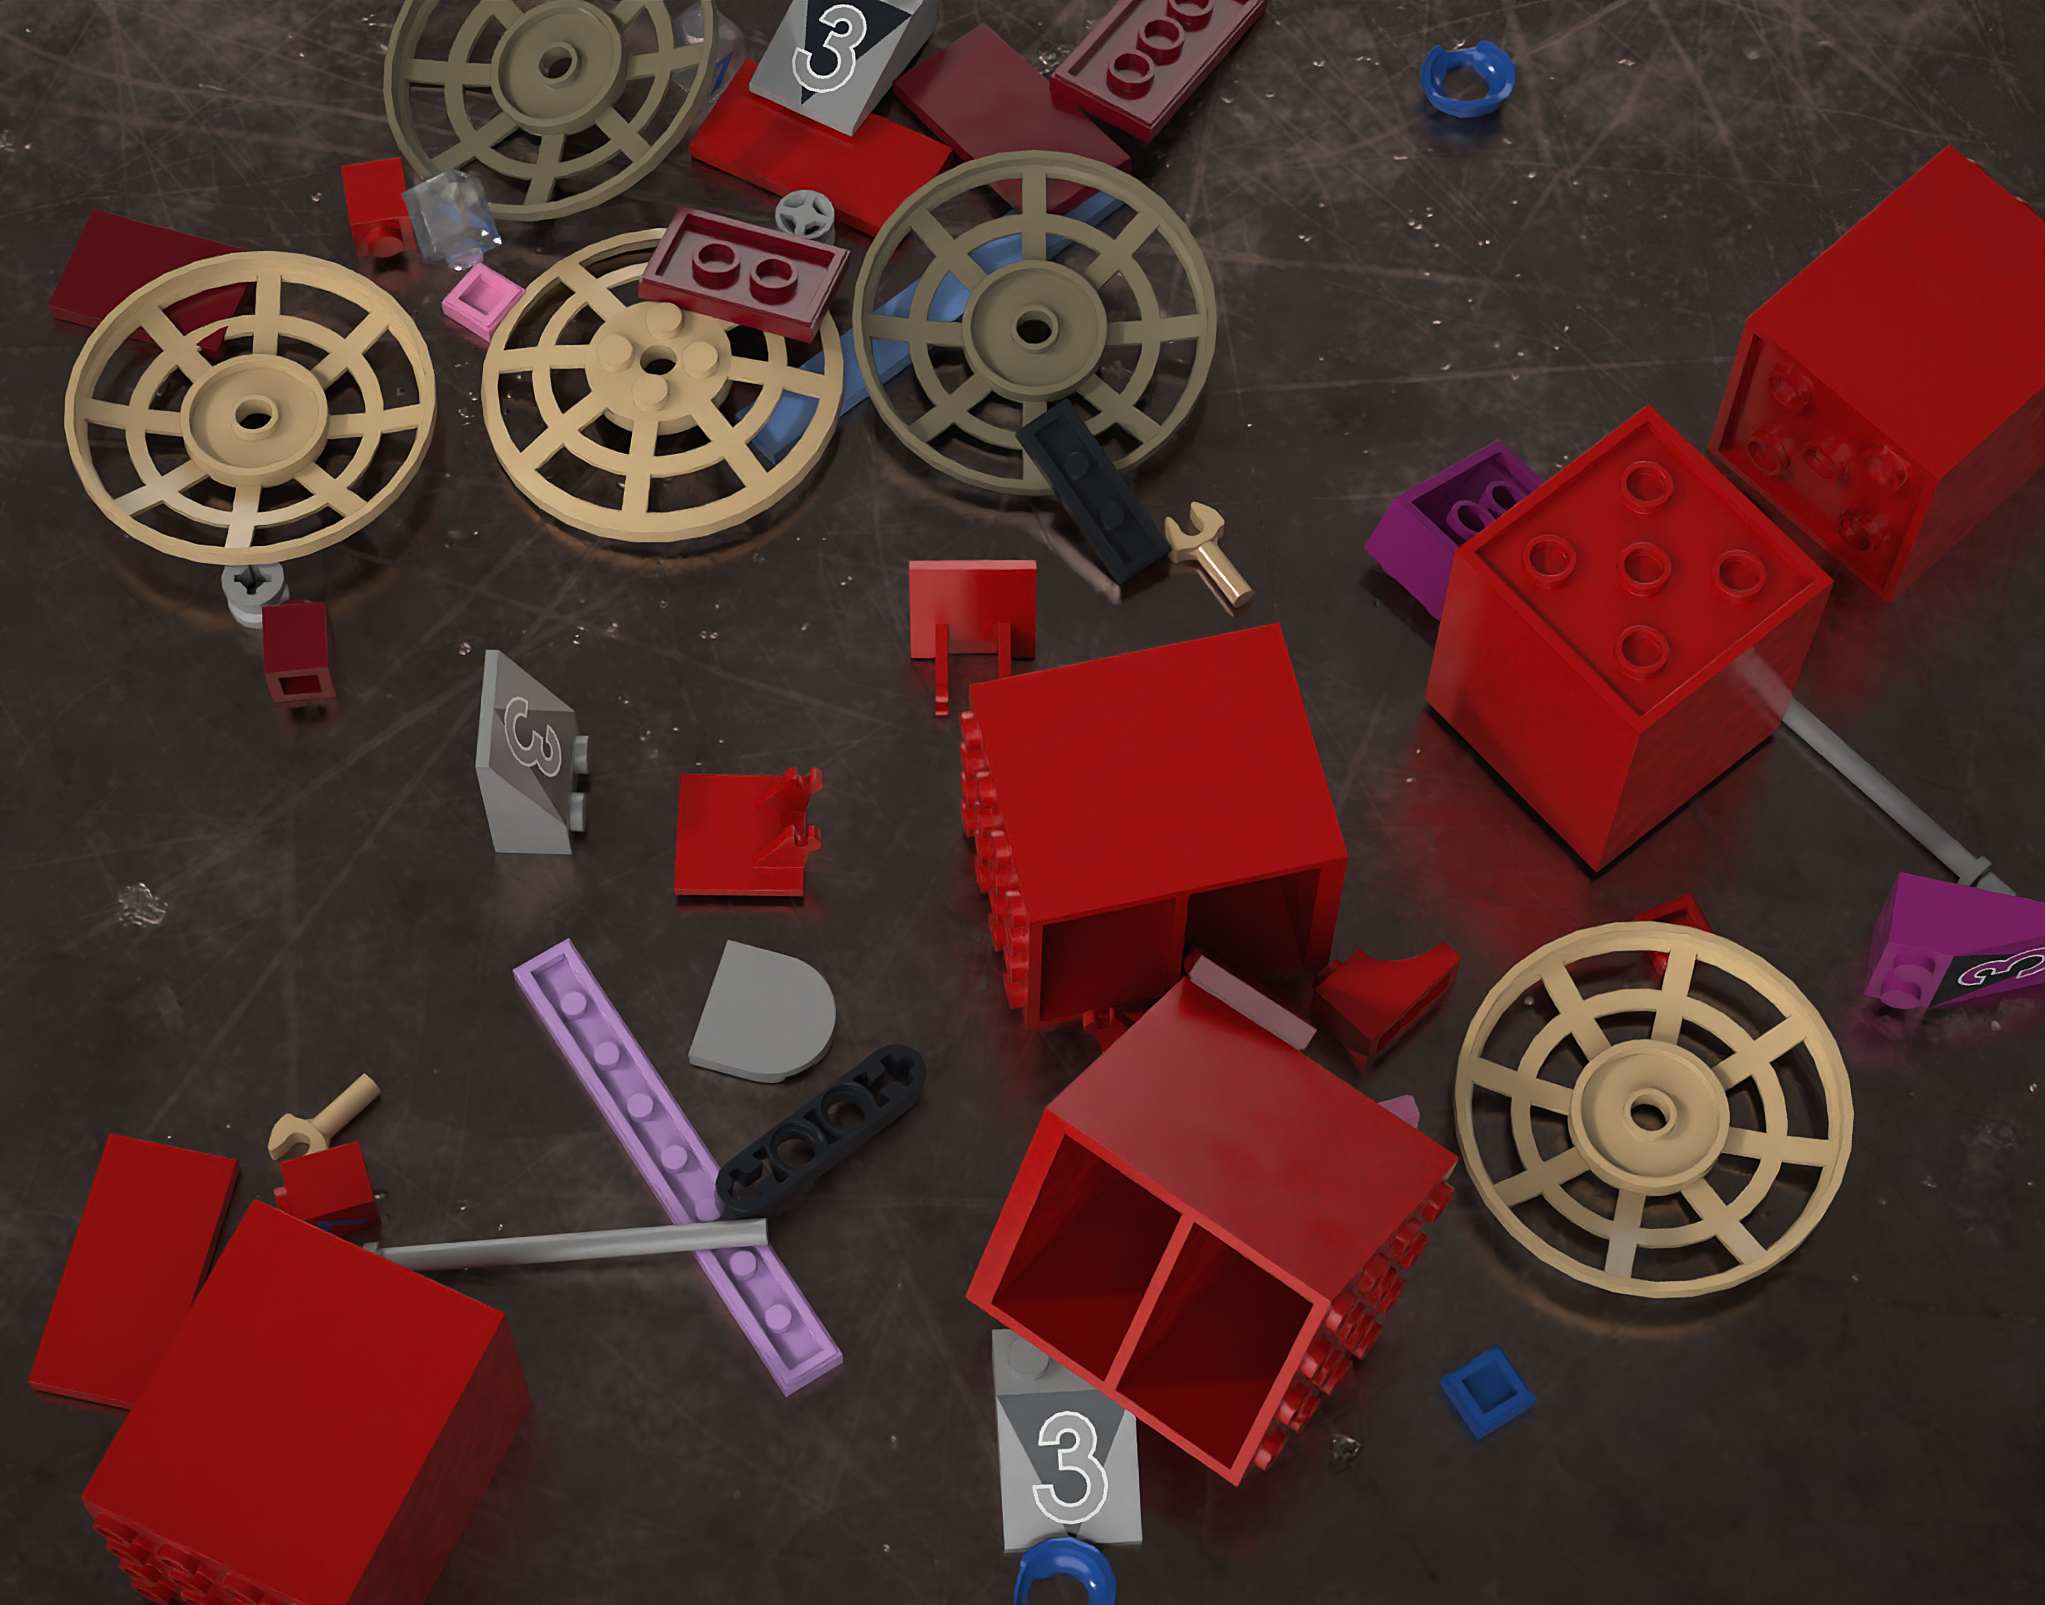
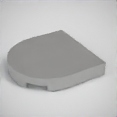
M728 940L688 1054L689 1063L764 1083L786 1080L785 1077L802 1072L812 1064L816 1065L827 1054L836 1032V1006L829 985L817 970L797 958Z

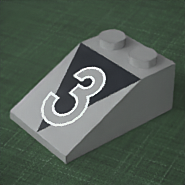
M793 0L749 82V91L852 137L893 85L892 81L900 76L935 31L938 0Z
M486 650L475 768L495 852L572 854L574 831L585 830L586 795L585 793H577L578 774H589L591 757L590 736H580L576 712L500 650Z
M992 1330V1368L1005 1553L1026 1552L1029 1548L1047 1538L1069 1536L1091 1544L1094 1547L1142 1545L1136 1416L1013 1330Z

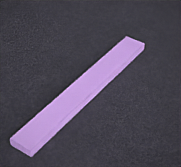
M568 938L513 969L515 980L673 1224L728 1221L720 1215L715 1206L714 1191L715 1182L720 1170L719 1165L571 940ZM733 1188L732 1197L736 1200L739 1196ZM770 1243L769 1245L691 1251L785 1397L843 1363V1354Z

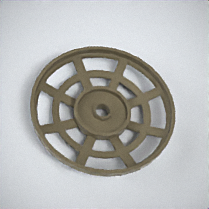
M405 0L392 29L384 61L383 95L387 120L398 148L414 171L443 198L469 212L499 220L532 222L566 217L604 203L636 184L654 170L675 148L698 115L711 85L719 51V16L715 0H700L704 20V41L676 48L672 19L663 0H621L609 15L595 5L584 2V0H555L541 4L526 13H523L512 0H480L481 2L472 10L460 28L450 50L448 62L414 59L418 41L430 15L440 0ZM647 8L656 27L659 52L630 56L628 45L622 33ZM496 17L507 30L496 46L491 64L468 63L478 38L488 23ZM562 58H572L571 66L563 76L555 79L548 78V72L556 61ZM698 67L697 75L685 103L668 129L650 146L640 134L648 127L660 109L670 87L673 73ZM655 77L646 101L634 119L628 124L613 108L622 95L627 81ZM410 82L444 85L447 114L456 135L461 140L460 143L431 160L422 149L413 126L409 100ZM465 87H491L493 95L503 112L476 131L467 112L464 95ZM596 124L611 139L604 146L585 156L561 162L568 135L581 132ZM519 127L531 134L542 136L536 164L510 159L492 148ZM620 152H623L633 162L617 176L589 191L559 201L549 202L557 179L569 178L590 171L613 159ZM478 159L485 166L503 175L532 181L524 205H504L481 200L458 188L446 177L473 160Z
M1043 150L1003 152L965 162L934 177L906 198L882 225L866 253L855 286L852 312L855 356L865 389L882 420L902 443L932 467L966 484L998 493L1027 496L1054 495L1055 493L1015 437L1016 432L992 426L969 413L972 408L993 391L1006 399L1023 403L1024 427L1047 411V403L1063 399L1077 391L1101 411L1097 416L1084 422L1094 437L1117 424L1142 443L1128 455L1113 462L1120 475L1138 467L1164 447L1190 416L1205 388L1214 359L1218 319L1214 284L1204 255L1186 224L1163 198L1136 178L1104 162L1072 153ZM1022 178V214L1007 215L986 221L964 232L955 240L930 213L945 201L972 188L1000 180ZM1046 178L1068 180L1096 188L1125 202L1137 211L1138 214L1115 239L1082 221L1061 215L1046 214ZM913 230L936 257L929 264L916 287L910 305L909 319L873 314L874 297L883 271L899 243ZM1156 230L1169 242L1186 271L1195 298L1196 314L1160 319L1159 306L1152 285L1139 263L1132 257ZM1013 235H1022V261L1005 265L989 275L969 256L974 250L992 241ZM1046 235H1055L1076 241L1100 255L1080 275L1064 265L1046 261ZM951 272L972 293L965 306L962 323L927 321L934 295L943 279ZM1117 272L1125 278L1132 290L1141 313L1142 321L1107 323L1105 309L1097 293ZM1028 320H1040L1050 327L1052 333L1046 341L1039 344H1030L1020 338L1017 330ZM872 339L909 344L910 357L917 379L928 398L935 405L934 408L910 426L899 415L882 385L874 360ZM1197 339L1196 357L1187 386L1172 413L1160 426L1134 407V405L1140 400L1153 377L1159 358L1160 344ZM927 345L963 347L965 357L974 375L949 395L933 370ZM1142 345L1136 370L1120 395L1095 375L1102 362L1106 347ZM955 424L964 432L984 442L1008 449L1023 450V480L999 478L971 470L943 456L928 443Z

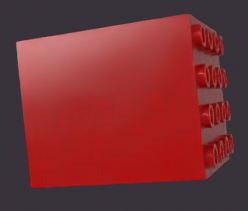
M1950 144L1746 319L1707 448L1889 605L2045 465V221L2035 214L2032 207L2025 200L2010 194L1989 177L1979 163L1964 157Z
M1648 404L1455 550L1424 698L1597 873L1780 727L1834 580Z
M1280 622L969 685V710L959 712V722L963 742H959L963 771L959 772L963 800H959L961 818L967 838L974 836L978 856H974V867L981 894L989 893L992 913L988 914V921L993 945L996 952L1002 950L1004 952L1007 971H1003V982L1007 1001L1011 1010L1022 1009L1027 1030L1081 1019L1085 1012L1092 1009L1096 1010L1097 1015V1013L1109 1012V1008L1112 1007L1124 1010L1157 1003L1184 976L1188 977L1182 958L1183 950L1192 936L1260 980L1325 967L1329 963L1349 856Z
M1184 976L1045 1108L965 1298L1238 1487L1255 1466L1264 1471L1269 1469L1289 1438L1284 1433L1288 1428L1299 1433L1305 1427L1320 1404L1321 1398L1317 1396L1320 1391L1331 1396L1337 1390L1353 1364L1349 1357L1353 1354L1362 1360L1371 1350L1384 1326L1375 1321L1378 1313L1385 1316L1396 1303L1407 1284V1281L1399 1276L1402 1267L1409 1270L1418 1260L1431 1238V1235L1423 1231L1426 1221L1433 1224L1442 1214L1455 1192V1188L1447 1184V1181L1459 1157L1259 1024L1190 981L1187 976Z
M254 1198L80 1496V1499L95 1520L92 1528L107 1539L108 1542L105 1548L121 1561L118 1568L134 1579L130 1587L140 1595L160 1605H168L171 1598L186 1605H424L532 1404L506 1313Z

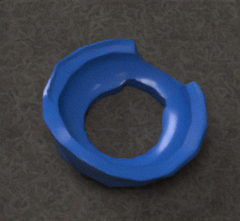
M1481 40L1473 48L1449 52L1444 51L1440 45H1437L1428 52L1421 66L1420 84L1429 101L1441 112L1459 118H1475L1492 114L1504 103L1516 85V67L1507 52L1493 42ZM1458 66L1474 67L1475 72L1484 78L1488 85L1486 97L1474 101H1458L1448 97L1443 85L1447 76V70Z
M1072 1536L1047 1538L1029 1548L1023 1554L1014 1590L1013 1605H1028V1594L1032 1583L1035 1580H1043L1055 1574H1068L1081 1581L1089 1594V1605L1117 1604L1116 1577L1109 1560L1093 1545Z

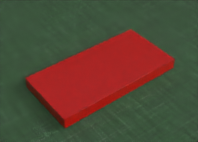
M747 58L689 144L692 157L782 197L798 190H813L823 194L832 203L835 211V220L873 237L877 236L882 225L906 198L934 177L946 172L953 161L952 147L874 113L869 114L851 137L749 91V82L759 63Z
M109 1133L28 1378V1383L32 1389L119 1408L132 1409L205 1283L241 1168L237 1159Z

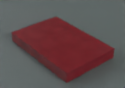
M680 205L639 280L638 297L658 303H672L680 309L811 344L850 266L851 251Z
M93 209L48 307L51 316L54 318L96 329L104 318L134 291L165 273L198 260L230 253L256 251ZM256 282L235 283L208 289L179 300L163 309L162 312L180 333L185 336L198 328L216 321L241 316ZM139 326L128 336L129 338L158 345L142 326ZM228 326L218 329L196 344L201 347L202 351L199 353L204 358L221 362L230 340L225 341L224 339Z

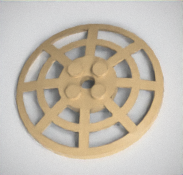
M655 228L621 234L588 245L557 262L531 282L525 289L524 295L502 319L493 334L483 365L481 400L485 426L497 459L515 486L539 508L567 525L598 536L631 542H673L707 536L741 524L772 507L799 485L820 460L836 430L844 402L845 366L839 332L829 309L819 327L825 356L824 375L787 366L788 356L784 336L763 331L769 353L768 362L732 356L726 332L740 324L680 309L668 302L658 303L650 300L626 308L609 290L635 280H640L649 262L630 265L607 273L598 279L584 269L594 262L623 252L656 247L659 245L667 228ZM561 281L575 292L552 316L540 337L538 346L504 350L519 321L544 294ZM587 304L605 321L595 333L590 345H557L566 326ZM656 359H669L676 363L674 368L664 375L648 374L644 371L645 367ZM585 368L591 393L563 414L552 391L551 369ZM533 370L532 381L535 400L543 421L548 428L520 453L511 440L501 415L498 378L499 374ZM733 380L763 385L762 391L753 407L737 425L732 427L718 409L728 396ZM783 390L818 398L819 402L816 412L802 438L787 456L767 473L746 444L755 438L770 420L781 400ZM603 414L614 424L632 432L629 454L619 453L602 447L583 436L580 432ZM698 425L711 441L704 446L684 453L655 456L658 435L679 433ZM564 446L572 454L592 466L614 474L626 475L622 510L601 507L573 497L548 482L537 471ZM725 459L746 486L731 496L700 507L671 512H648L651 478L689 474L715 465Z
M276 251L230 253L198 260L161 275L134 291L104 318L87 339L73 366L65 395L64 428L73 465L87 494L108 519L133 538L163 553L199 563L229 566L271 564L306 556L346 539L374 521L398 499L418 472L431 444L437 417V387L427 345L413 319L390 294L367 277L337 263L304 254ZM257 282L255 315H241L219 320L183 336L162 312L163 309L173 303L208 289L235 283ZM282 282L304 284L330 291L358 304L369 314L344 339L336 332L315 322L293 316L280 315ZM139 326H142L163 352L155 358L141 376L131 395L129 406L92 399L95 385L108 360L123 341ZM226 326L228 328L224 336L225 341L244 336H254L252 354L234 357L213 367L199 353L202 351L201 347L196 345L200 340ZM387 330L399 341L413 367L419 389V404L384 410V402L378 379L363 355ZM279 336L309 342L330 354L311 371H308L297 362L277 356ZM176 368H179L193 382V385L184 397L180 413L151 410L150 406L159 388ZM348 370L354 376L362 391L366 413L330 415L324 391ZM264 413L271 417L265 426L258 429H246L240 426L241 421L250 414ZM88 422L126 430V441L131 461L145 486L115 500L110 496L93 465L88 443ZM417 428L414 445L408 458L391 481L367 503L349 490L358 482L370 466L380 445L382 434ZM146 433L183 437L191 460L161 476L149 455ZM362 437L354 458L336 479L315 463L322 454L328 439ZM208 477L221 484L236 488L232 512L203 506L184 497L181 493ZM295 479L314 494L312 497L289 507L259 512L262 488L273 487ZM164 503L173 511L194 521L215 527L229 528L225 547L199 545L166 536L137 522L133 517ZM327 506L345 517L334 525L302 538L268 546L251 547L255 529L271 528L292 523L315 514Z
M1655 921L1614 922L1578 930L1543 945L1514 965L1489 991L1469 1025L1457 1061L1453 1093L1456 1137L1467 1172L1485 1205L1509 1234L1540 1260L1576 1280L1614 1293L1648 1298L1694 1297L1729 1289L1765 1273L1801 1245L1822 1220L1841 1185L1852 1147L1854 1110L1849 1076L1837 1042L1814 1005L1788 977L1761 956L1733 941L1690 926ZM1650 950L1670 953L1661 990L1621 989L1583 1000L1565 968L1566 965L1577 960L1614 951ZM1695 960L1717 966L1745 981L1772 1002L1785 1016L1786 1020L1754 1041L1742 1027L1724 1013L1702 1001L1687 997ZM1541 979L1560 1014L1553 1018L1533 1039L1521 1059L1518 1071L1481 1058L1485 1042L1501 1015L1524 990ZM1620 1012H1656L1651 1039L1631 1040L1614 1046L1610 1045L1595 1019ZM1682 1019L1691 1021L1712 1032L1726 1043L1735 1054L1710 1069L1696 1055L1677 1046ZM1570 1033H1572L1589 1060V1063L1578 1077L1574 1090L1536 1078L1549 1053ZM1802 1041L1814 1059L1825 1091L1829 1120L1828 1140L1787 1136L1788 1119L1785 1097L1777 1074L1770 1063ZM1750 1076L1753 1077L1757 1084L1764 1105L1766 1133L1729 1127L1730 1111L1725 1092ZM1474 1084L1511 1097L1510 1117L1512 1136L1520 1161L1526 1171L1495 1185L1484 1167L1475 1138L1472 1111ZM1640 1104L1656 1106L1663 1112L1666 1118V1125L1656 1131L1644 1130L1633 1121L1631 1110ZM1530 1105L1567 1115L1569 1133L1574 1147L1543 1162L1532 1134ZM1721 1152L1761 1159L1759 1167L1749 1185L1727 1206L1704 1179V1176L1718 1160ZM1781 1163L1823 1167L1818 1185L1802 1214L1779 1240L1764 1249L1740 1221L1747 1217L1766 1196L1778 1175ZM1590 1170L1605 1183L1619 1189L1613 1221L1605 1219L1583 1207L1568 1195L1560 1185ZM1679 1191L1702 1219L1697 1223L1676 1228H1640L1646 1196H1664ZM1542 1194L1550 1205L1571 1222L1596 1236L1609 1240L1604 1271L1584 1265L1549 1246L1527 1228L1510 1208ZM1714 1236L1722 1242L1740 1263V1265L1722 1273L1688 1281L1654 1282L1631 1278L1636 1247L1677 1248L1703 1242Z

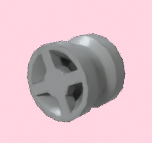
M798 190L789 193L781 199L775 213L777 231L835 246V211L832 203L823 194L813 190ZM813 227L814 232L805 234L806 229Z
M279 562L242 566L226 565L224 567L221 580L224 594L228 599L230 612L236 621L246 627L263 628L262 607L276 606L291 600L289 587L285 582L284 571ZM255 582V587L248 592L247 587Z

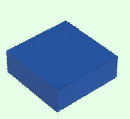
M1499 1344L1494 1345L1443 1376L1440 1386L1478 1440L1533 1407L1537 1399Z

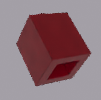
M291 599L280 605L262 607L264 675L273 703L336 697L334 630L326 602Z

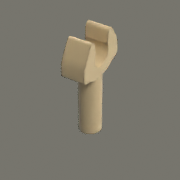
M1192 502L1190 519L1195 528L1200 531L1195 536L1184 534L1172 518L1166 517L1164 520V538L1172 548L1171 553L1168 554L1172 562L1178 563L1183 560L1199 561L1234 607H1240L1252 598L1254 591L1217 545L1218 539L1223 536L1225 523L1220 514L1211 507L1198 502Z
M363 1074L314 1119L304 1120L296 1118L290 1113L285 1114L274 1125L267 1146L273 1160L279 1159L293 1145L301 1142L310 1145L305 1155L330 1149L332 1137L379 1096L381 1090L369 1076Z

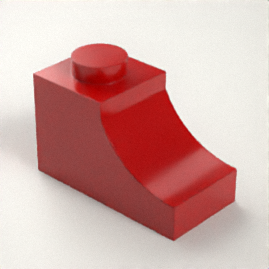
M1441 941L1435 947L1420 955L1400 960L1373 958L1359 948L1343 963L1338 958L1332 960L1316 976L1311 985L1314 993L1310 1016L1366 1067L1455 984L1461 957L1444 941Z

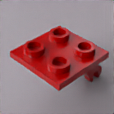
M1036 560L909 561L911 658H935L936 715H948V654L998 653V679L1011 677V658H1035Z
M791 767L786 770L784 775L680 774L674 881L675 895L804 896L805 863L809 853L818 850L821 847L822 832L815 826H808V834L806 835V808L811 795L823 789V772L818 768L811 767L810 776L807 777V775H798L797 767Z

